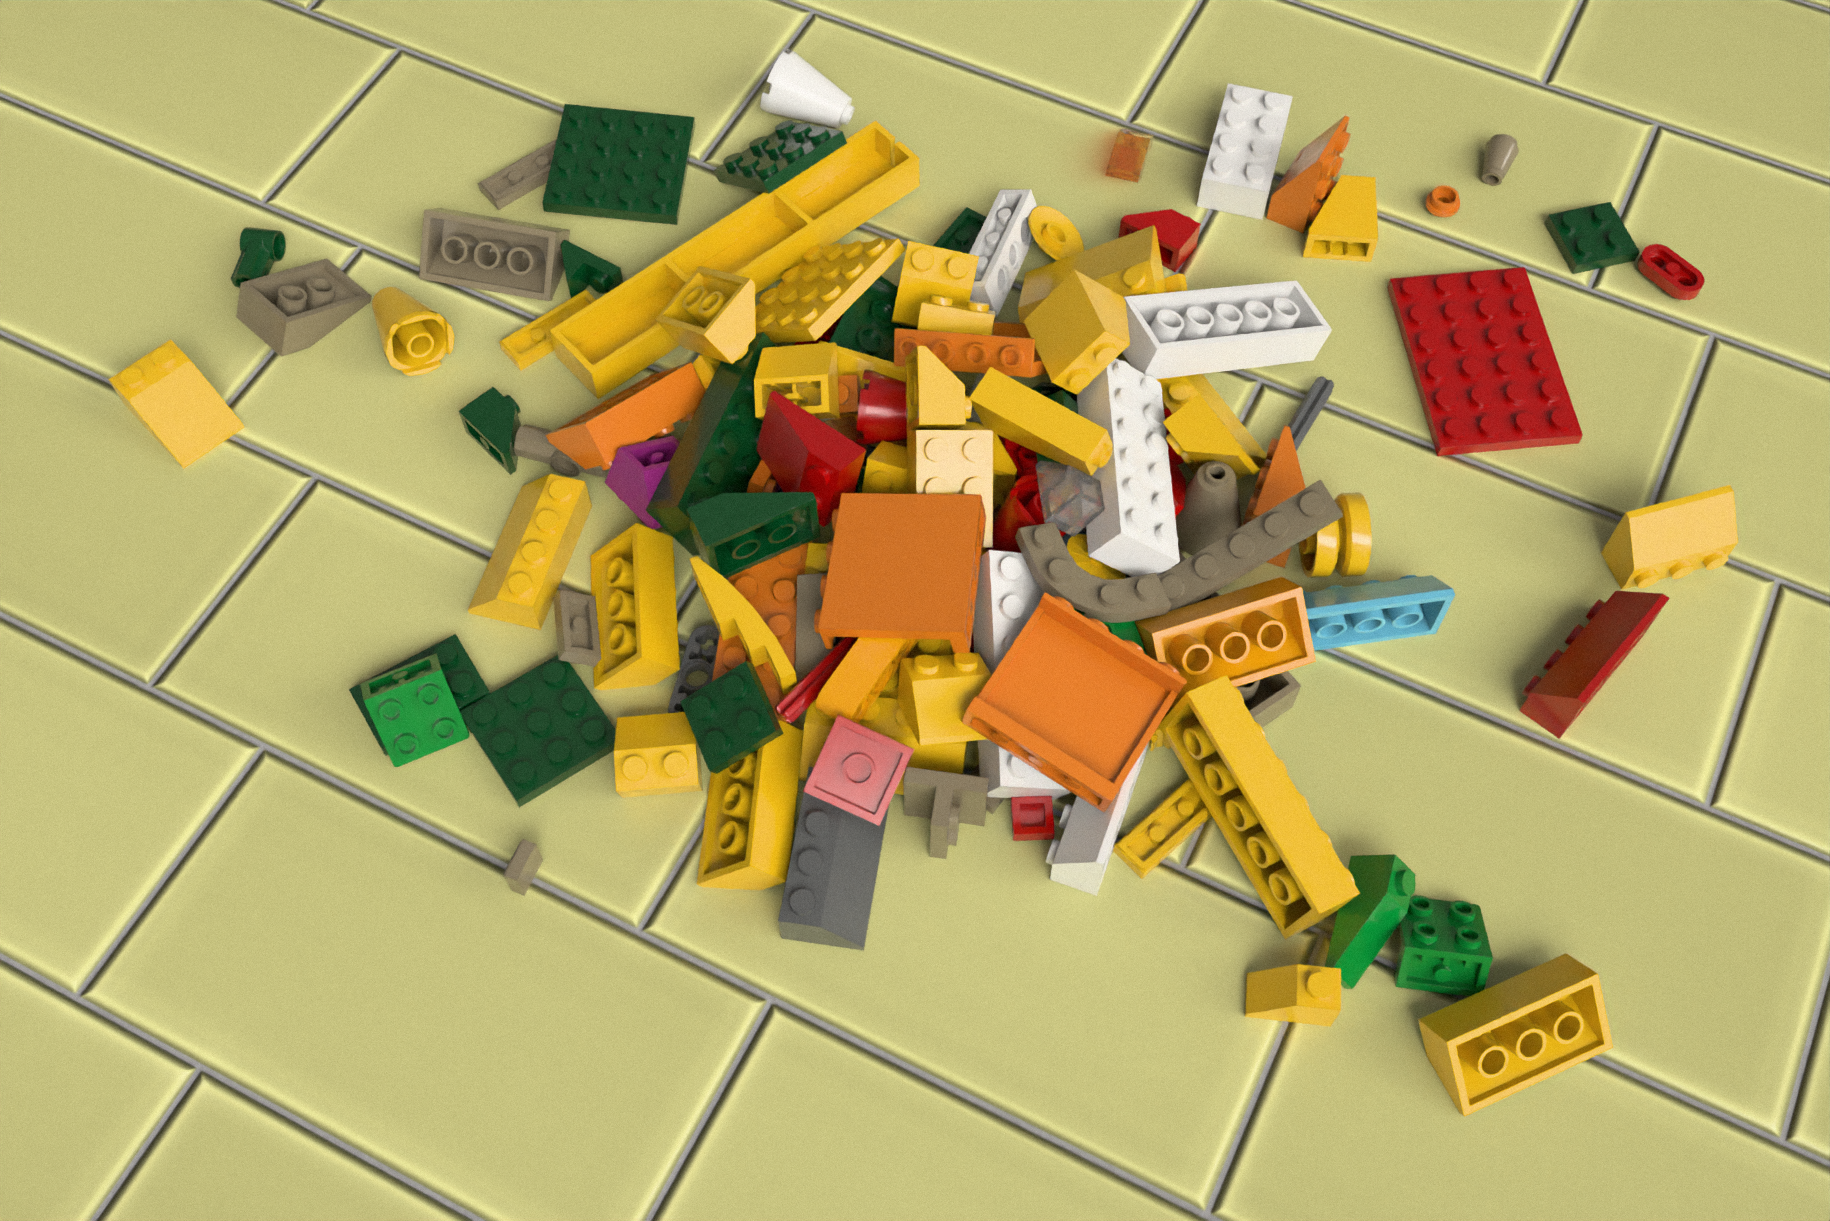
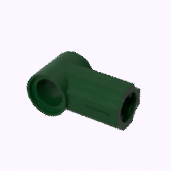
M251 227L243 229L239 243L241 255L231 276L234 286L240 288L242 282L269 275L273 262L281 261L285 254L286 241L282 231Z

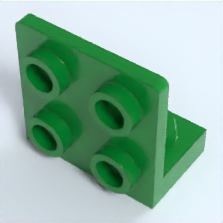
M436 653L360 683L364 703L394 767L405 765L468 739L470 736Z
M1419 895L1411 896L1408 912L1399 923L1402 944L1394 973L1395 986L1463 996H1472L1483 991L1493 956L1480 906L1460 900L1452 902L1428 899Z

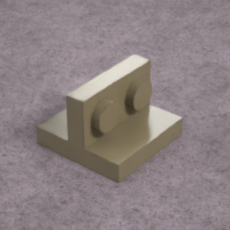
M906 767L904 776V815L931 819L930 857L947 858L948 845L956 846L959 823L984 826L989 778Z

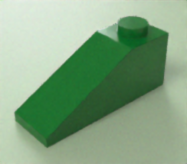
M1396 854L1357 855L1350 858L1348 870L1351 872L1355 886L1360 894L1338 909L1325 967L1341 969V985L1345 989H1353L1408 912L1410 899L1416 887V874Z

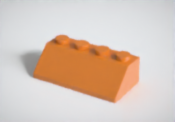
M689 362L647 376L545 436L552 445L584 469L601 466L602 470H607L611 468L619 448L647 442V439L653 435L655 438H660L675 430L673 423L678 420L681 423L691 420L706 391L692 363Z

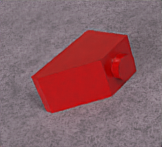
M1173 209L1124 215L1120 222L1118 238L1154 225L1157 231L1162 266L1175 273L1197 247L1201 224Z

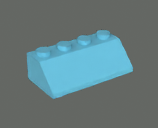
M1407 575L1393 581L1380 582L1378 580H1370L1357 586L1343 587L1341 585H1334L1320 591H1303L1314 651L1436 634L1455 597L1453 588L1433 575L1422 577Z

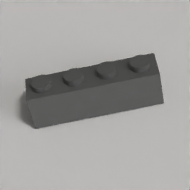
M809 767L806 783L813 770V767ZM804 792L778 919L781 939L864 951L889 806L880 826Z

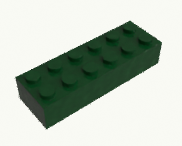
M764 332L756 334V337L748 345L747 353L741 359L735 361L733 365L723 361L720 362L645 510L692 556L700 554L695 546L686 509L705 497H714L721 493H747L749 481L762 460L756 451L763 420L755 417L754 378L762 349L777 347Z

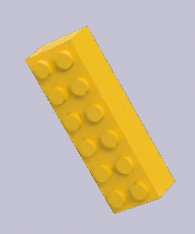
M1225 675L1186 692L1159 724V727L1286 940L1325 920L1360 894L1355 886L1351 872L1339 860L1332 848L1329 836L1317 824L1309 810L1307 800L1295 788L1287 775L1285 764L1276 757L1265 738L1264 730L1260 724L1254 721L1244 704L1242 694L1232 685L1228 676Z

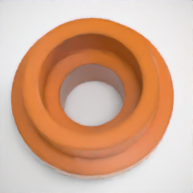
M1438 186L1428 194L1425 202L1426 208L1435 216L1451 217L1459 210V194L1450 186Z

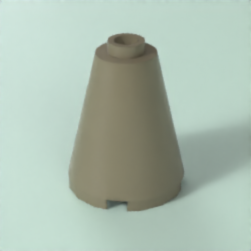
M1220 461L1207 462L1199 468L1187 484L1184 508L1175 518L1179 549L1193 556L1242 526L1236 476L1229 465Z

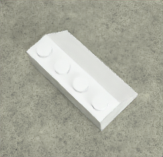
M1148 744L1105 813L1078 796L1074 806L1066 804L1059 823V827L1065 829L1061 842L1053 839L1046 859V863L1052 865L1050 880L1097 896L1146 756Z

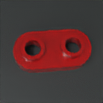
M1652 244L1645 247L1637 262L1638 269L1643 275L1672 297L1679 300H1691L1697 297L1705 282L1703 274L1696 267L1669 247L1661 244Z

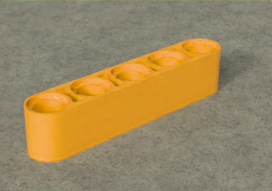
M859 637L823 686L816 700V708L835 720L839 714L860 723L899 669L901 659H905L919 639Z

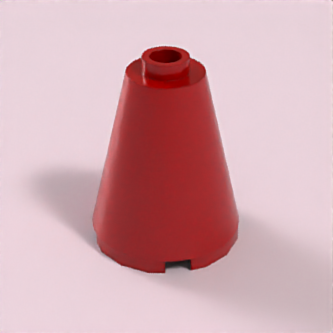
M864 370L862 379H868L870 382L869 384L864 383V389L860 391L856 431L864 432V435L858 434L856 443L868 445L880 443L882 440L886 442L907 440L906 382L872 370Z
M1036 475L1022 476L1012 485L993 521V547L986 549L1022 553L1015 539L1018 529L1055 522L1061 537H1063L1066 533L1077 530V525L1074 526L1073 519L1077 516L1076 510L1068 496L1052 482L1044 485L1036 481L1039 478Z

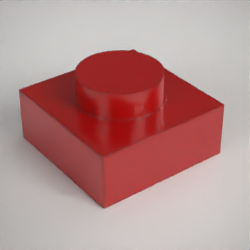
M1052 796L1011 797L1013 841L1053 840L1055 831Z

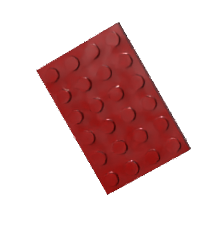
M1525 267L1390 278L1387 289L1437 456L1579 444L1583 434Z

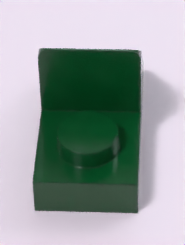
M566 240L561 243L566 280L571 298L586 290L589 285L598 293L603 294L624 283L620 267Z

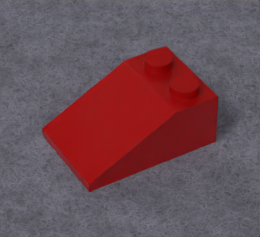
M776 391L769 394L756 451L783 492H813L817 503L819 524L825 527L832 521L833 510L839 509L841 493H854L866 449Z

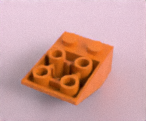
M1344 116L1299 151L1271 196L1267 219L1300 233H1304L1309 223L1315 220L1324 205L1322 204L1323 200H1327L1337 183L1333 180V177L1338 175L1344 158L1340 157V153L1344 152L1351 136L1350 133L1346 132L1350 117Z
M1284 425L1280 439L1272 437L1266 454V461L1260 470L1255 485L1256 489L1250 498L1244 516L1243 525L1306 488L1289 426ZM1291 548L1270 559L1267 563L1285 568Z

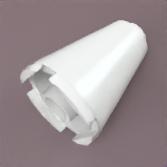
M787 49V53L782 52L767 79V82L770 83L769 94L762 93L761 110L833 128H840L842 123L848 125L855 110V107L851 106L852 98L796 52Z

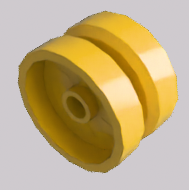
M1360 492L1340 493L1334 501L1341 510L1343 517L1299 542L1301 565L1304 574L1308 578L1328 577L1332 574L1334 568L1342 577L1362 576L1366 573L1371 555V519L1366 499Z

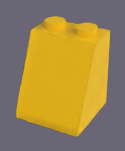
M1075 269L1024 320L1031 338H1035V347L1051 382L1076 395L1130 345L1126 301L1123 296Z

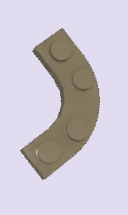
M1055 522L1023 527L1017 531L1015 539L1033 578L1041 589L1052 597L1064 598L1074 608L1085 612L1084 616L1088 619L1094 618L1101 622L1110 623L1130 622L1165 615L1172 606L1156 573L1125 579L1105 580L1090 575L1083 570L1069 554Z

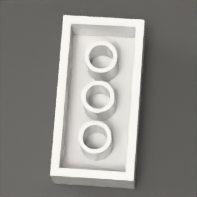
M1228 83L1201 181L1197 202L1198 207L1263 220L1293 96Z

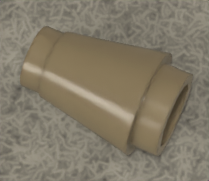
M1496 134L1486 143L1482 176L1484 183L1491 186H1497L1502 183L1503 178L1519 152L1515 138L1507 134Z

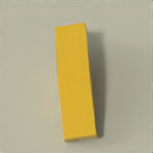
M698 556L690 558L693 576L723 641L738 635L754 667L768 662L783 695L787 694L797 685L796 672L775 635L755 608L727 579Z

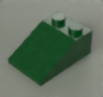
M813 492L721 493L714 497L702 498L686 509L695 546L702 560L725 579L820 537L817 503Z

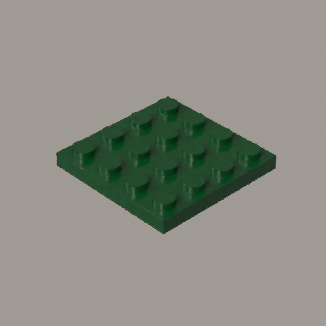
M565 104L542 202L544 212L678 225L695 130V117Z

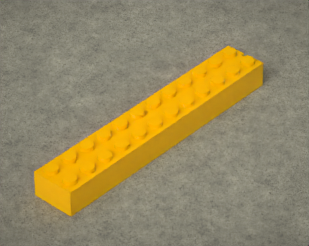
M877 121L872 122L847 138V144L769 194H760L550 329L549 332L556 357L597 399H600L680 346L655 319L699 266L750 278L755 283L756 295L779 280L787 270L798 266L804 260L803 255L810 248L816 245L821 247L832 245L919 187V157L900 141L895 143V137Z

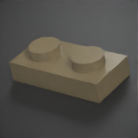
M559 589L553 598L558 658L561 661L595 667L601 659L595 596Z

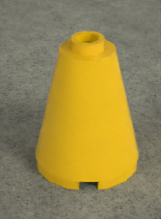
M386 287L376 293L372 300V309L383 351L389 364L409 376L424 375L442 365L440 360L446 353L450 355L455 338L448 321L397 287Z

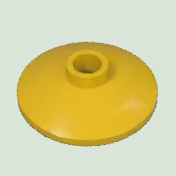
M1038 206L1031 211L1028 217L1029 228L1039 248L1044 253L1058 261L1084 251L1083 240L1078 230L1062 213L1048 206Z

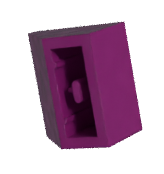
M674 436L619 448L604 482L640 518L642 523L651 529L662 528L645 510L680 443Z

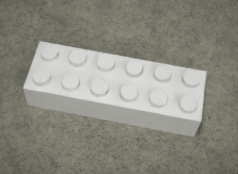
M1297 280L1123 297L1126 301L1130 345L1122 353L1131 367L1155 379L1312 361L1332 331Z
M1115 358L1077 395L1078 414L1107 429L1113 444L1111 457L1104 467H1098L1092 477L1082 473L1088 556L1131 577L1156 573L1159 576L1180 562L1168 445L1165 438L1166 427L1163 424L1165 416L1161 383L1154 377L1147 376L1131 367L1127 362Z
M988 550L981 557L973 621L974 653L979 652L991 676L1038 607L1041 597L1045 593L1033 578L1022 553ZM989 739L978 740L980 777L989 778L988 797L1052 796V800H1056L1071 793Z

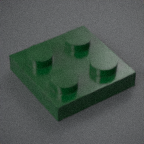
M1611 202L1549 214L1544 223L1572 274L1632 262L1636 260L1640 253Z
M747 661L680 701L710 772L716 774L784 734L754 665Z

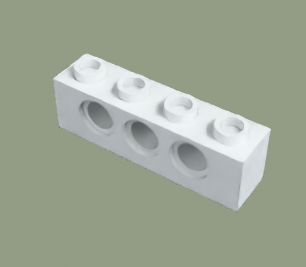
M1031 189L999 191L969 253L979 256L970 301L989 304V310L996 311L995 317L998 316L1034 239L1028 224L1029 214L1037 207Z

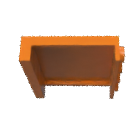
M995 321L993 335L895 328L894 366L905 367V357L917 346H926L950 371L986 374L988 369L992 367L1007 376L1030 378L1047 373L1035 347V338H1031L1024 323Z
M841 493L839 509H834L832 513V528L835 532L834 539L827 543L826 560L829 565L827 575H822L820 582V593L823 599L822 608L816 610L814 617L815 632L821 635L826 649H832L834 637L950 640L953 653H970L986 524V513L982 495Z
M1045 592L1041 597L1038 607L980 694L974 697L966 709L962 723L1105 813L1187 680L1181 677L1179 671L1172 665L1165 662H1157L1144 654V650L1135 642L1130 640L1123 641L1110 633L1108 627L1101 621L1094 618H1086L1075 611L1074 607L1064 598L1052 597Z

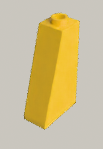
M992 367L988 369L969 397L985 429L993 430V433L1088 476L1092 477L1097 468L1104 467L1111 457L1113 444L1107 429Z

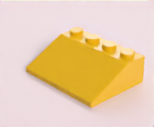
M1150 226L1026 272L1018 304L1019 322L1024 323V320L1074 269L1123 297L1167 293L1155 226Z

